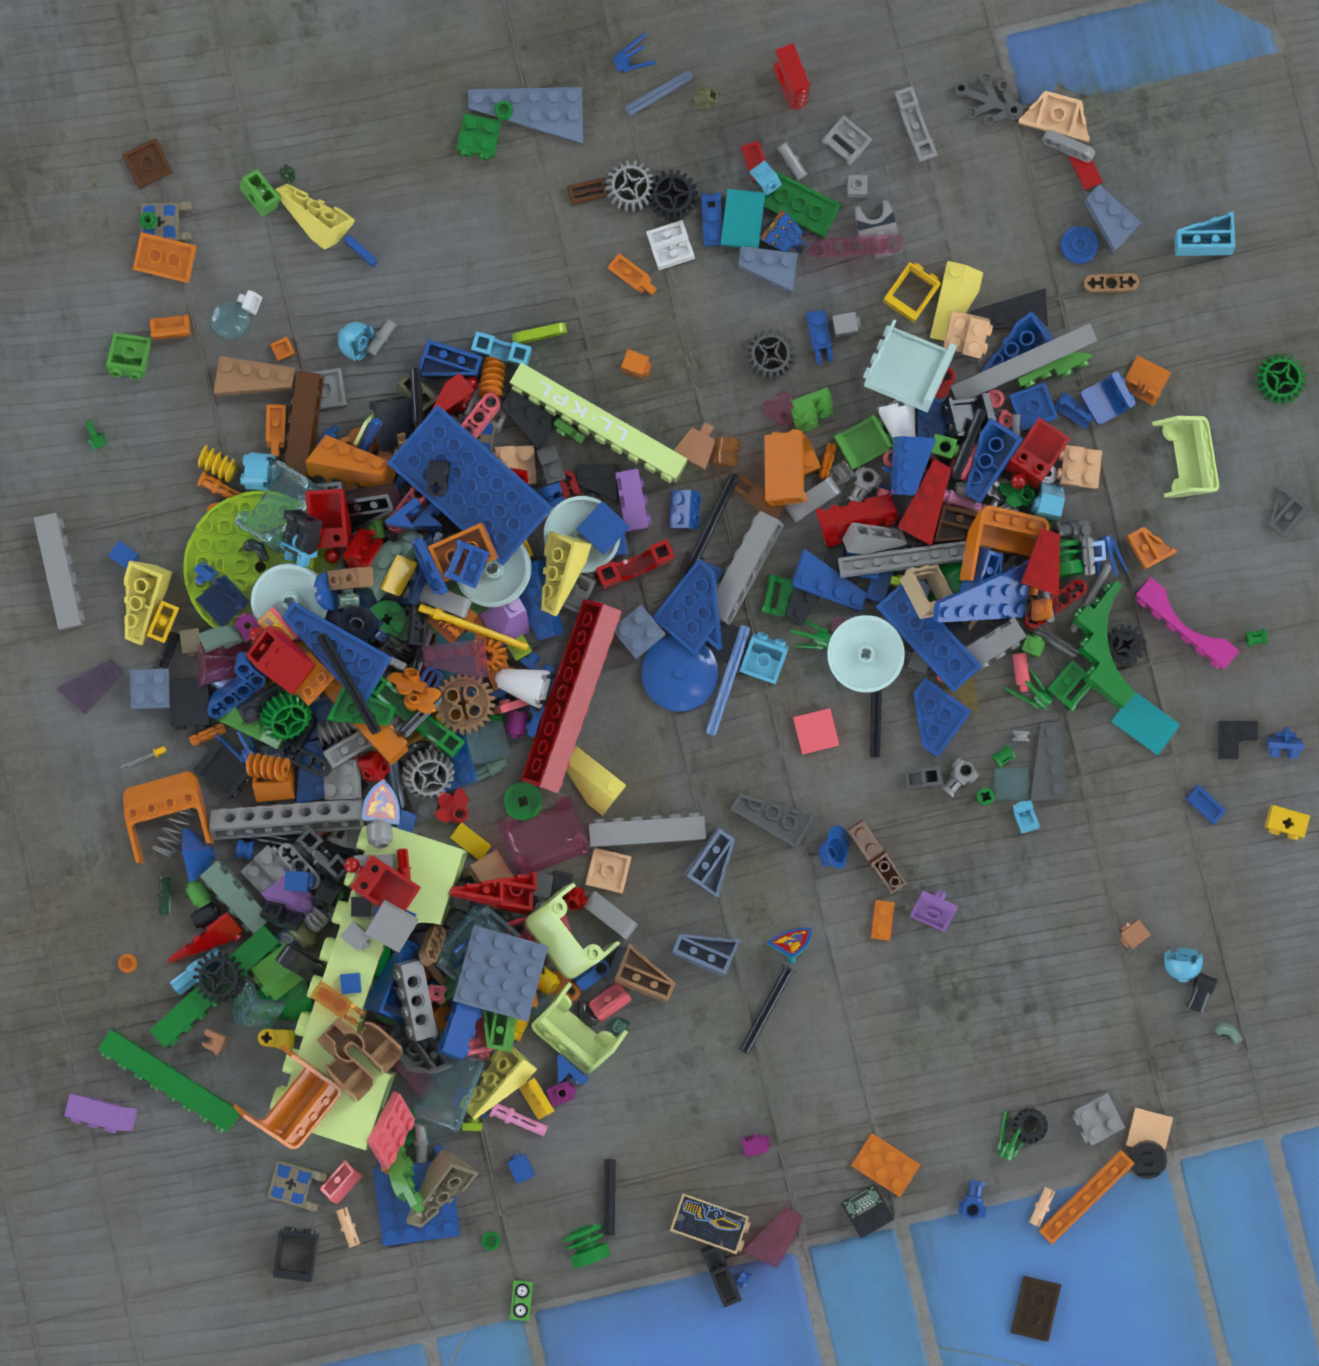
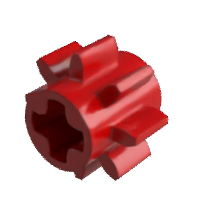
M573 887L562 897V899L566 900L565 903L570 910H581L588 898L584 897L585 891L580 887Z

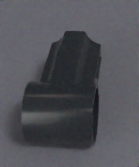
M1200 972L1194 980V989L1187 1008L1203 1014L1208 998L1215 989L1217 979Z

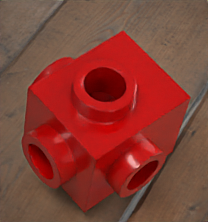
M367 751L357 761L365 781L380 782L390 771L386 759L378 751Z

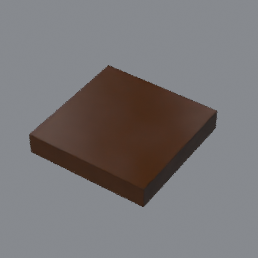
M156 138L122 154L139 189L173 173Z

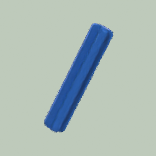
M380 418L371 419L358 446L359 449L369 452L382 425V421L379 420Z

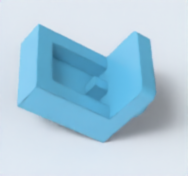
M765 161L749 171L766 195H769L781 186L776 172Z
M1031 800L1021 801L1013 806L1014 816L1021 834L1040 828Z

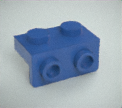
M671 490L669 528L698 530L700 523V492L694 490Z

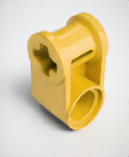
M267 1028L259 1033L258 1041L265 1047L281 1049L280 1047L283 1044L293 1050L296 1034L294 1030ZM266 1032H269V1036H272L268 1043L262 1038V1035H265Z

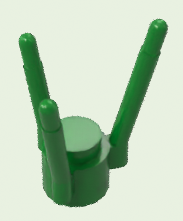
M807 619L804 623L820 631V633L816 632L813 635L794 629L790 630L791 633L814 639L813 642L816 643L796 644V648L828 649L832 634L828 633L829 630L823 629Z
M1028 668L1029 673L1041 690L1038 691L1029 681H1025V684L1036 694L1033 697L1035 701L1007 686L1004 687L1006 691L1029 703L1035 709L1039 707L1041 710H1044L1053 700L1031 668Z
M1006 1110L996 1149L999 1150L998 1155L1012 1161L1024 1143L1020 1141L1017 1147L1014 1145L1021 1131L1018 1128L1011 1143L1005 1141V1144H1003L1008 1111ZM1030 1127L1027 1133H1032L1034 1127Z

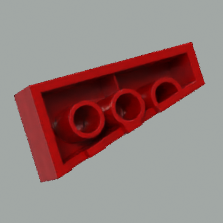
M889 494L866 498L862 503L852 501L849 502L848 506L843 507L833 505L830 506L829 510L815 509L819 530L827 548L837 546L843 542L842 538L852 522L881 527L892 526L899 522L897 510Z

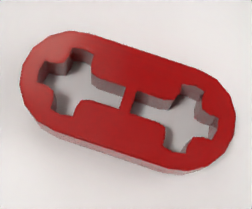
M564 471L565 475L572 477L570 480L571 487H567L566 482H560L565 500L570 497L569 490H573L574 495L581 496L574 474L571 471Z

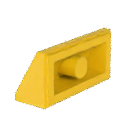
M397 555L380 589L396 596H401L417 566V562L407 556Z
M462 822L450 837L478 860L482 859L492 847Z

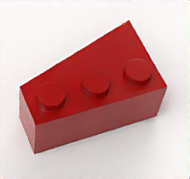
M1044 528L1039 529L1020 582L1021 584L1059 596L1060 534Z

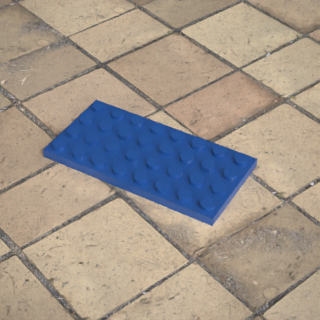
M439 405L431 411L387 462L388 465L463 531L479 523H484L499 557L496 561L502 566L554 508ZM430 459L450 461L448 491L442 497L432 496L427 490L428 463ZM434 486V490L438 492V490H441V486Z

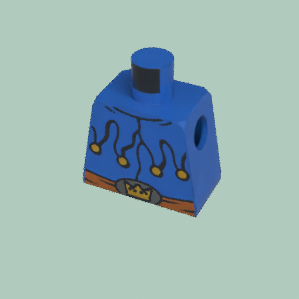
M784 209L780 211L760 237L761 240L783 252H789L793 247L801 254L808 246L800 239V236L804 233L803 229Z

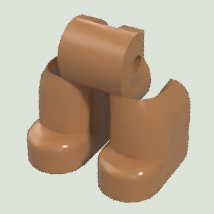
M338 1017L317 1039V1042L335 1058L329 1065L328 1063L325 1064L327 1073L354 1103H357L373 1087L375 1077L357 1060L353 1059L347 1050L351 1046L355 1047L382 1074H385L393 1067L403 1051L402 1047L374 1023L365 1022V1027L358 1034Z

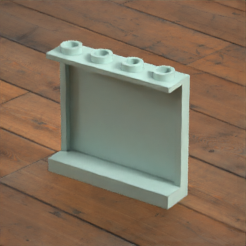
M893 320L891 326H886L883 334L885 339H880L876 349L879 350L878 354L874 353L871 358V368L867 367L863 378H866L864 386L928 413L953 359L957 345L950 343L948 348L945 349L895 328L896 320Z

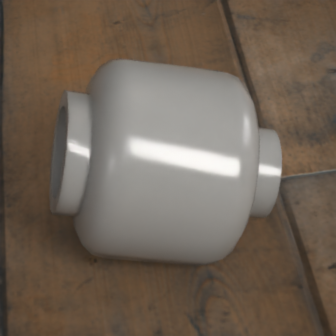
M376 818L367 825L368 843L377 849L388 847L389 843L393 840L391 824L384 821L383 818Z

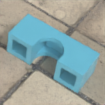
M476 331L471 351L480 356L498 358L501 362L519 366L521 363L528 366L532 347L516 342H504L496 339L495 336Z

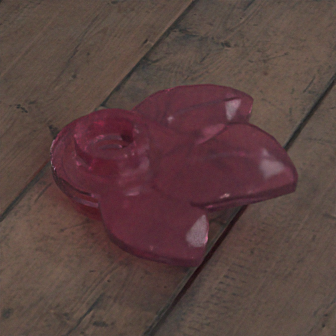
M781 390L778 392L774 401L764 402L765 413L768 417L774 418L779 426L787 427L793 422L790 411L793 408L792 400L786 391ZM787 415V418L783 419L781 416Z

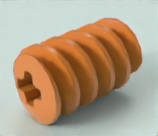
M489 356L483 359L478 393L481 398L488 393H493L498 398L503 394L506 365L500 362L498 358Z
M252 752L246 761V771L250 777H263L264 779L282 782L286 779L290 770L289 758L284 760L282 757L276 759L275 756L269 758L265 754L262 757L260 753H257L255 756Z

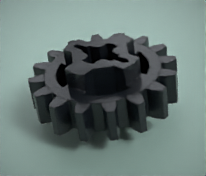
M1121 624L1120 630L1114 627V633L1109 632L1107 634L1110 637L1108 639L1110 654L1114 657V662L1119 660L1120 666L1124 662H1126L1127 666H1130L1131 660L1137 663L1136 657L1142 658L1143 655L1140 652L1146 650L1142 646V644L1146 643V640H1141L1144 634H1137V627L1131 630L1130 624L1127 628H1124V625ZM1124 632H1125V633H1130V634L1133 635V636H1132V637H1126V636H1125L1124 634H1122V633H1124ZM1115 638L1117 644L1116 647L1113 649V640ZM1132 640V642L1129 643L1127 648H1122L1118 650V648L1121 647L1123 642H1129ZM1135 642L1138 644L1136 653L1133 649ZM1118 653L1126 654V656H1127L1128 658L1120 657V656H1118L1117 654H1118Z

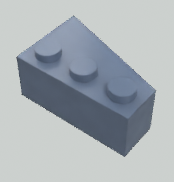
M1100 184L1084 201L1103 238L1109 245L1112 254L1117 251L1141 224L1133 214Z
M741 246L738 269L792 295L798 253Z
M716 827L683 875L718 898L735 839Z
M679 934L671 955L724 978L740 939Z

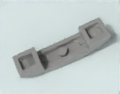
M913 86L896 91L895 97L900 114L919 162L937 157L938 154L926 128Z

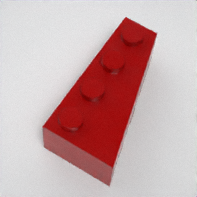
M936 459L933 460L898 528L932 545L951 467Z

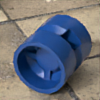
M560 482L536 489L537 493L554 508L565 500L564 497H561L563 491Z

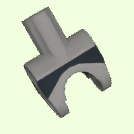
M888 200L882 201V216L876 220L868 219L864 212L862 213L860 206L855 207L856 229L860 243L871 240L876 260L892 256L888 236L898 234L894 213Z

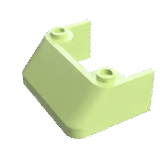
M1175 416L1152 422L1153 426H1163V436L1168 441H1173L1179 478L1174 479L1171 487L1172 492L1164 493V497H1185L1216 492L1219 488V480L1210 425L1207 418L1204 416Z
M574 883L562 887L525 919L526 929L537 943L548 946L546 955L567 979L577 977L620 945L619 941L606 945L603 949L595 944L588 945L582 949L562 923L560 918L567 912V904L562 897L576 886Z
M569 982L535 1018L531 1027L537 1035L583 1073L589 1074L615 1052L628 1032L624 1030L618 1037H615L609 1031H600L596 1034L569 1011L572 1005L570 998L566 995V992L572 985Z

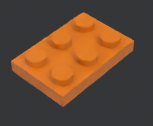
M141 232L132 270L189 283L197 246Z
M873 1133L869 1135L851 1164L852 1167L901 1197L921 1165Z

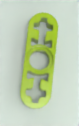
M557 323L514 333L511 336L513 342L525 344L564 335L567 333L565 323Z

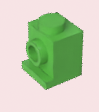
M1027 633L1020 651L1039 658L1044 648L1045 640H1042V637L1035 634L1030 635Z

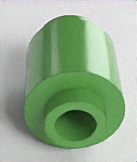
M196 879L187 884L188 889L185 891L198 909L212 902L211 895L203 881L198 882Z

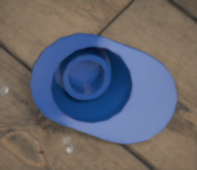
M833 826L829 830L827 840L819 847L821 865L824 867L834 866L835 868L842 869L846 865L849 837L842 826Z

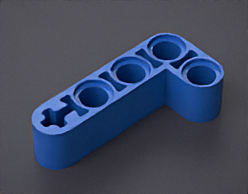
M240 652L236 655L235 673L237 676L210 695L207 713L210 717L215 719L223 717L265 685L266 675L257 669L245 656L247 652Z

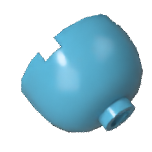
M351 322L341 329L338 333V345L343 355L354 361L356 359L362 360L368 353L365 349L369 346L370 338L374 339L373 328L364 323Z
M1177 948V952L1171 953V950L1165 952V969L1171 977L1178 979L1179 982H1188L1189 979L1196 977L1202 970L1203 954L1198 955V951L1195 949Z

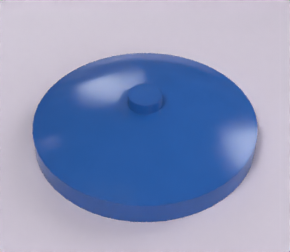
M673 636L666 637L653 645L646 654L642 664V682L647 694L657 705L670 711L684 712L701 706L714 692L718 680L716 659L706 645L702 647L697 655H694Z

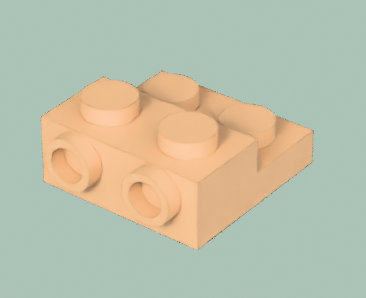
M952 310L943 348L947 349L949 344L952 343L957 345V352L981 358L982 354H986L988 343H985L986 336L991 335L993 325H990V319Z
M534 445L495 447L496 452L492 453L509 468L527 470L528 485L537 484Z
M1066 445L1059 456V460L1062 461L1061 468L1057 470V479L1060 480L1059 485L1098 489L1102 451Z

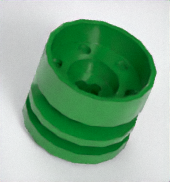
M1060 540L1059 579L1084 573L1083 560L1074 559V556L1079 555L1082 551L1080 549L1072 550V548L1080 546V540Z
M600 1223L581 1226L562 1237L564 1242L573 1241V1243L566 1246V1249H576V1252L569 1256L574 1269L592 1264L611 1255L607 1242H597L598 1239L604 1236V1233L594 1234L595 1231L601 1229Z

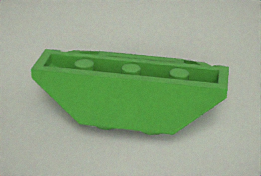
M235 707L223 717L215 719L279 751L284 742L282 739L277 741L275 738L269 737L264 732L260 720L246 725Z

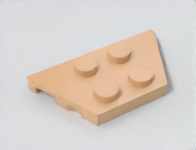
M1044 91L1018 121V124L1042 131L1053 130L1078 141L1088 143L1090 139L1082 101L1049 91Z

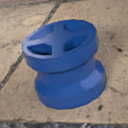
M239 839L236 848V858L246 857L247 860H252L255 842H244V840Z

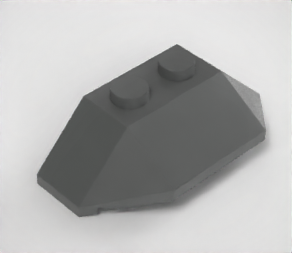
M416 1016L415 1022L417 1024L420 1020ZM395 1021L390 1037L402 1047L403 1053L399 1061L407 1072L436 1074L452 1067V1064L445 1055L437 1053L438 1045L432 1037L419 1041L409 1040L405 1033L406 1023Z

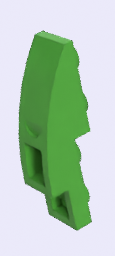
M1073 352L1033 370L1019 378L1016 383L1019 389L1022 387L1027 389L1036 384L1035 380L1039 378L1044 380L1052 376V371L1056 378L1059 376L1064 378L1073 373L1072 369L1076 367L1082 369L1089 365V360H1091L1092 356L1089 353Z
M403 1145L397 1153L395 1162L388 1169L396 1196L403 1202L407 1200L410 1207L415 1212L420 1213L425 1210L422 1205L424 1200L420 1193L414 1189L416 1184L411 1178L415 1175L412 1168L414 1163L409 1156H406L405 1151L407 1150Z

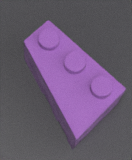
M70 1093L64 1116L71 1118V1122L82 1124V1121L88 1123L87 1126L99 1129V1126L105 1127L104 1131L116 1133V1130L133 1131L138 1108L124 1107L118 1103L113 1104L101 1099Z

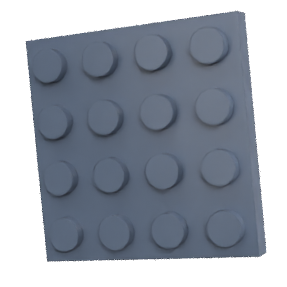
M473 925L452 1001L528 1022L548 946Z

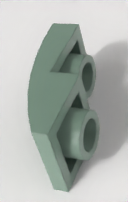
M236 625L217 627L198 634L206 653L223 645L227 649L243 642Z

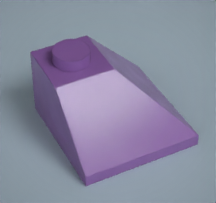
M519 597L507 605L491 607L479 615L486 628L514 639L531 632L526 609Z
M285 875L261 893L267 901L283 903L286 909L303 912L304 916L315 908V906L311 905L314 898L312 892L284 890Z

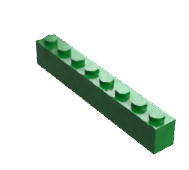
M263 925L228 959L230 960L233 956H236V960L233 963L236 964L239 961L242 963L237 968L238 970L245 969L244 972L240 973V976H246L247 979L251 975L249 972L251 968L261 962L269 953L271 954L278 949L280 941L266 925ZM227 964L226 974L235 980L234 971ZM221 972L220 974L212 975L215 976V979H217L216 982L222 980L228 981L227 979H224V976H222L223 974ZM207 977L204 980L205 984L212 991L213 982ZM223 983L220 989H218L217 994L227 992L233 985ZM197 986L149 1030L165 1048L169 1045L171 1048L180 1041L178 1037L183 1032L185 1034L189 1033L194 1028L193 1023L197 1019L199 1021L203 1020L209 1014L207 1010L211 1006L215 1008L219 1005L216 1002V998L210 1003L209 995L206 999H203L204 991L200 994L197 993L201 986Z
M110 1029L98 1048L101 1051V1056L108 1060L114 1059L118 1062L116 1065L125 1071L130 1069L134 1072V1077L141 1081L147 1080L150 1082L149 1086L158 1092L160 1089L166 1092L165 1096L174 1102L176 1100L183 1103L182 1107L189 1112L194 1110L199 1114L198 1117L207 1123L208 1121L216 1124L214 1128L222 1133L225 1131L230 1132L240 1117V1114L233 1108L232 1104L114 1029Z

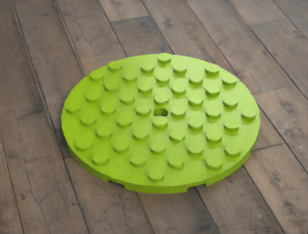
M251 491L223 500L201 518L187 543L183 572L191 602L197 612L211 627L235 625L237 622L236 618L245 612L247 615L251 613L254 616L251 607V595L255 583L264 572L259 573L256 571L255 567L260 562L257 552L244 550V542L248 539H254L264 544L269 560L263 562L266 564L265 571L279 564L294 563V561L284 559L285 550L280 547L281 542H284L283 533L286 530L287 519L283 518L284 510L300 509L307 513L304 503L277 492ZM317 548L313 572L325 573L337 570L338 561L330 564L324 559L327 548ZM204 561L219 572L214 580L206 581L204 584L199 585L194 581L199 575L194 569L199 563ZM246 623L245 629H250L251 623ZM240 633L243 642L247 643L242 634Z

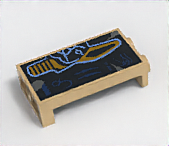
M682 1194L669 1232L683 1235L736 1255L737 1251L741 1252L744 1241L741 1239L743 1233L748 1232L751 1222H748V1216Z

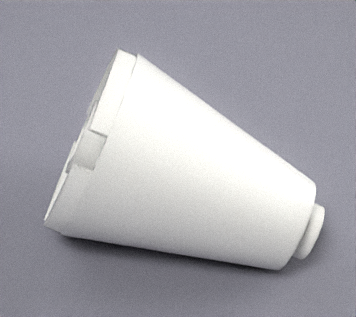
M894 400L888 403V405L884 403L877 406V411L892 439L896 436L915 437V407L898 400Z
M502 669L501 672H497L495 683H498V688L536 708H541L542 704L539 703L541 699H546L550 679L547 678V675L551 674L547 670Z

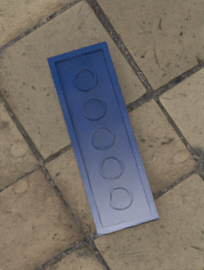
M902 583L875 607L953 693L982 667L942 622L932 621L933 616L923 619L919 618Z

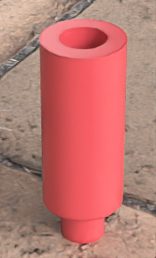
M1026 653L1015 654L1012 657L1016 685H1020L1021 692L1028 691V686L1025 684V681L1030 682Z

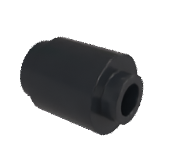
M210 903L195 910L194 914H191L190 917L194 926L198 929L212 924L221 914L218 907Z

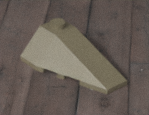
M441 1149L430 1164L419 1189V1193L424 1200L422 1205L425 1210L417 1213L411 1208L406 1219L407 1224L422 1228L439 1213L440 1207L446 1202L450 1204L454 1200L452 1197L460 1190L462 1192L465 1191L479 1172L456 1154Z

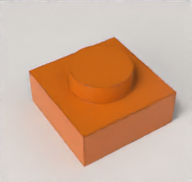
M1048 598L1032 600L1031 619L1034 621L1052 619V600Z

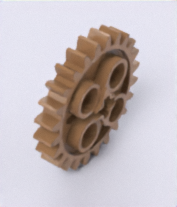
M468 672L465 673L464 677H462L461 673L457 674V678L450 675V682L444 679L445 686H438L442 690L443 702L436 708V711L440 712L436 715V718H443L440 723L442 725L447 723L446 728L448 729L453 727L452 731L455 734L458 730H460L461 735H464L465 730L470 735H472V729L479 732L478 726L485 728L484 721L491 722L488 715L495 714L490 711L491 708L496 707L495 704L491 703V701L496 699V697L490 696L493 689H487L489 686L488 682L482 684L484 680L482 677L476 680V674H473L471 678ZM461 687L464 688V699L469 702V704H466V710L469 716V720H466L465 708L461 706V704L464 703L463 695L460 690ZM471 688H476L477 690L474 697H469L468 691ZM453 691H456L458 697L456 700L451 701L449 696ZM478 706L480 712L477 716H473L471 711L474 707ZM456 710H460L461 717L454 720L453 713Z

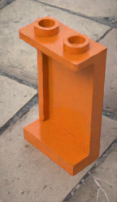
M797 429L790 430L787 433L772 432L770 435H764L765 501L770 506L808 502V495L804 492L803 441H806V436Z

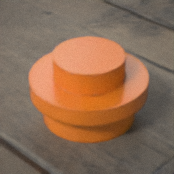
M124 954L118 960V967L124 973H131L137 968V959L132 954Z

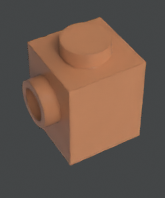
M1135 920L1132 924L1129 921L1120 928L1122 931L1119 933L1121 936L1119 940L1125 948L1134 949L1151 934L1140 920Z

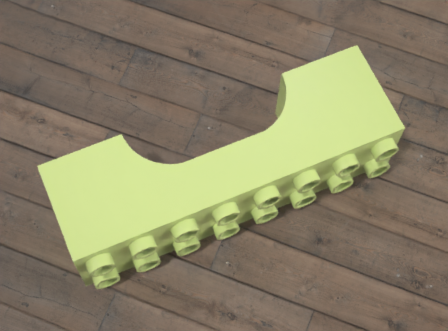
M363 826L356 848L364 850V855H369L370 853L372 855L393 854L394 869L396 870L398 868L397 849H408L409 867H412L410 869L411 881L419 885L421 889L407 910L417 914L418 923L444 925L454 897L449 895L451 887H457L468 852L392 827L393 840L389 843V846L377 849L368 843L366 826ZM347 872L344 881L345 886L349 887V884L355 877L354 873ZM354 890L351 891L348 902L339 900L336 905L332 923L339 924L340 928L336 939L326 937L319 960L328 962L323 977L314 974L307 997L315 999L312 1013L302 1012L299 1017L295 1034L302 1036L303 1040L299 1050L295 1048L292 1050L330 1079L331 1077L326 1071L325 1064L328 1063L329 1065L335 1058L317 1042V1039L338 1017L356 1033L359 1034L363 1030L364 1020L368 1011L364 1006L369 992L377 980L374 979V974L386 946L370 938L372 943L365 951L361 949L358 952L340 937L352 921L366 931L374 918L372 916L377 905L372 902L371 917L351 916V897H363L362 895H355ZM360 973L362 992L342 994L340 975ZM351 1046L347 1052L375 1077V1084L357 1103H354L341 1089V1096L312 1133L367 1150L370 1148L367 1139L383 1111L396 1072L389 1069L385 1074H382L373 1066L369 1059L355 1047ZM288 1055L286 1056L282 1072L291 1074L287 1087L281 1085V1087L276 1088L270 1109L275 1106L304 1069V1066Z

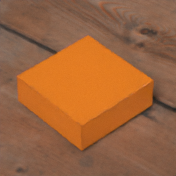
M288 337L270 344L278 362L296 355Z

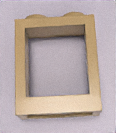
M938 564L932 566L924 565L921 568H909L900 579L920 619L933 616L935 601H928L918 580H927L937 601L953 594Z

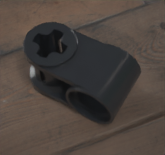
M429 460L427 490L430 495L442 497L447 493L450 461ZM434 486H441V490L437 492V490H434Z

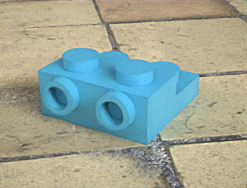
M753 633L739 672L776 684L789 645H786L787 642L780 638L775 640L769 639L766 633Z

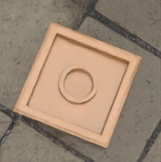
M594 847L585 885L623 894L632 856Z
M1135 1108L1126 1145L1133 1147L1138 1142L1150 1140L1157 1142L1165 1150L1173 1117Z

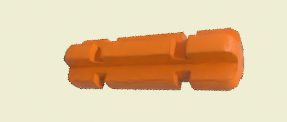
M834 443L827 444V452L824 454L821 465L822 470H820L818 476L820 479L826 480L829 478V470L832 468L835 457L834 453L837 450V445Z
M219 723L214 728L212 726L198 732V735L195 733L189 736L192 746L199 745L201 741L206 742L213 739L216 734L222 735L226 733L225 725Z

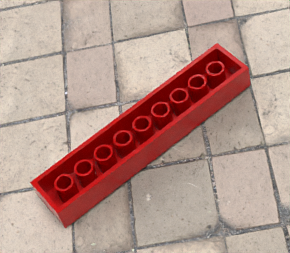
M583 599L526 761L521 781L556 793L559 792L563 784L565 772L569 767L572 752L576 747L578 735L582 730V723L588 712L590 700L594 695L597 680L601 675L603 663L607 658L610 643L614 638L616 626L620 621L621 610L599 602Z

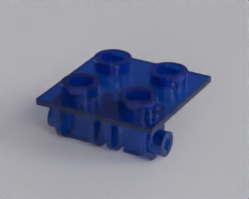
M225 574L216 578L214 584L196 599L220 627L225 626L250 603Z

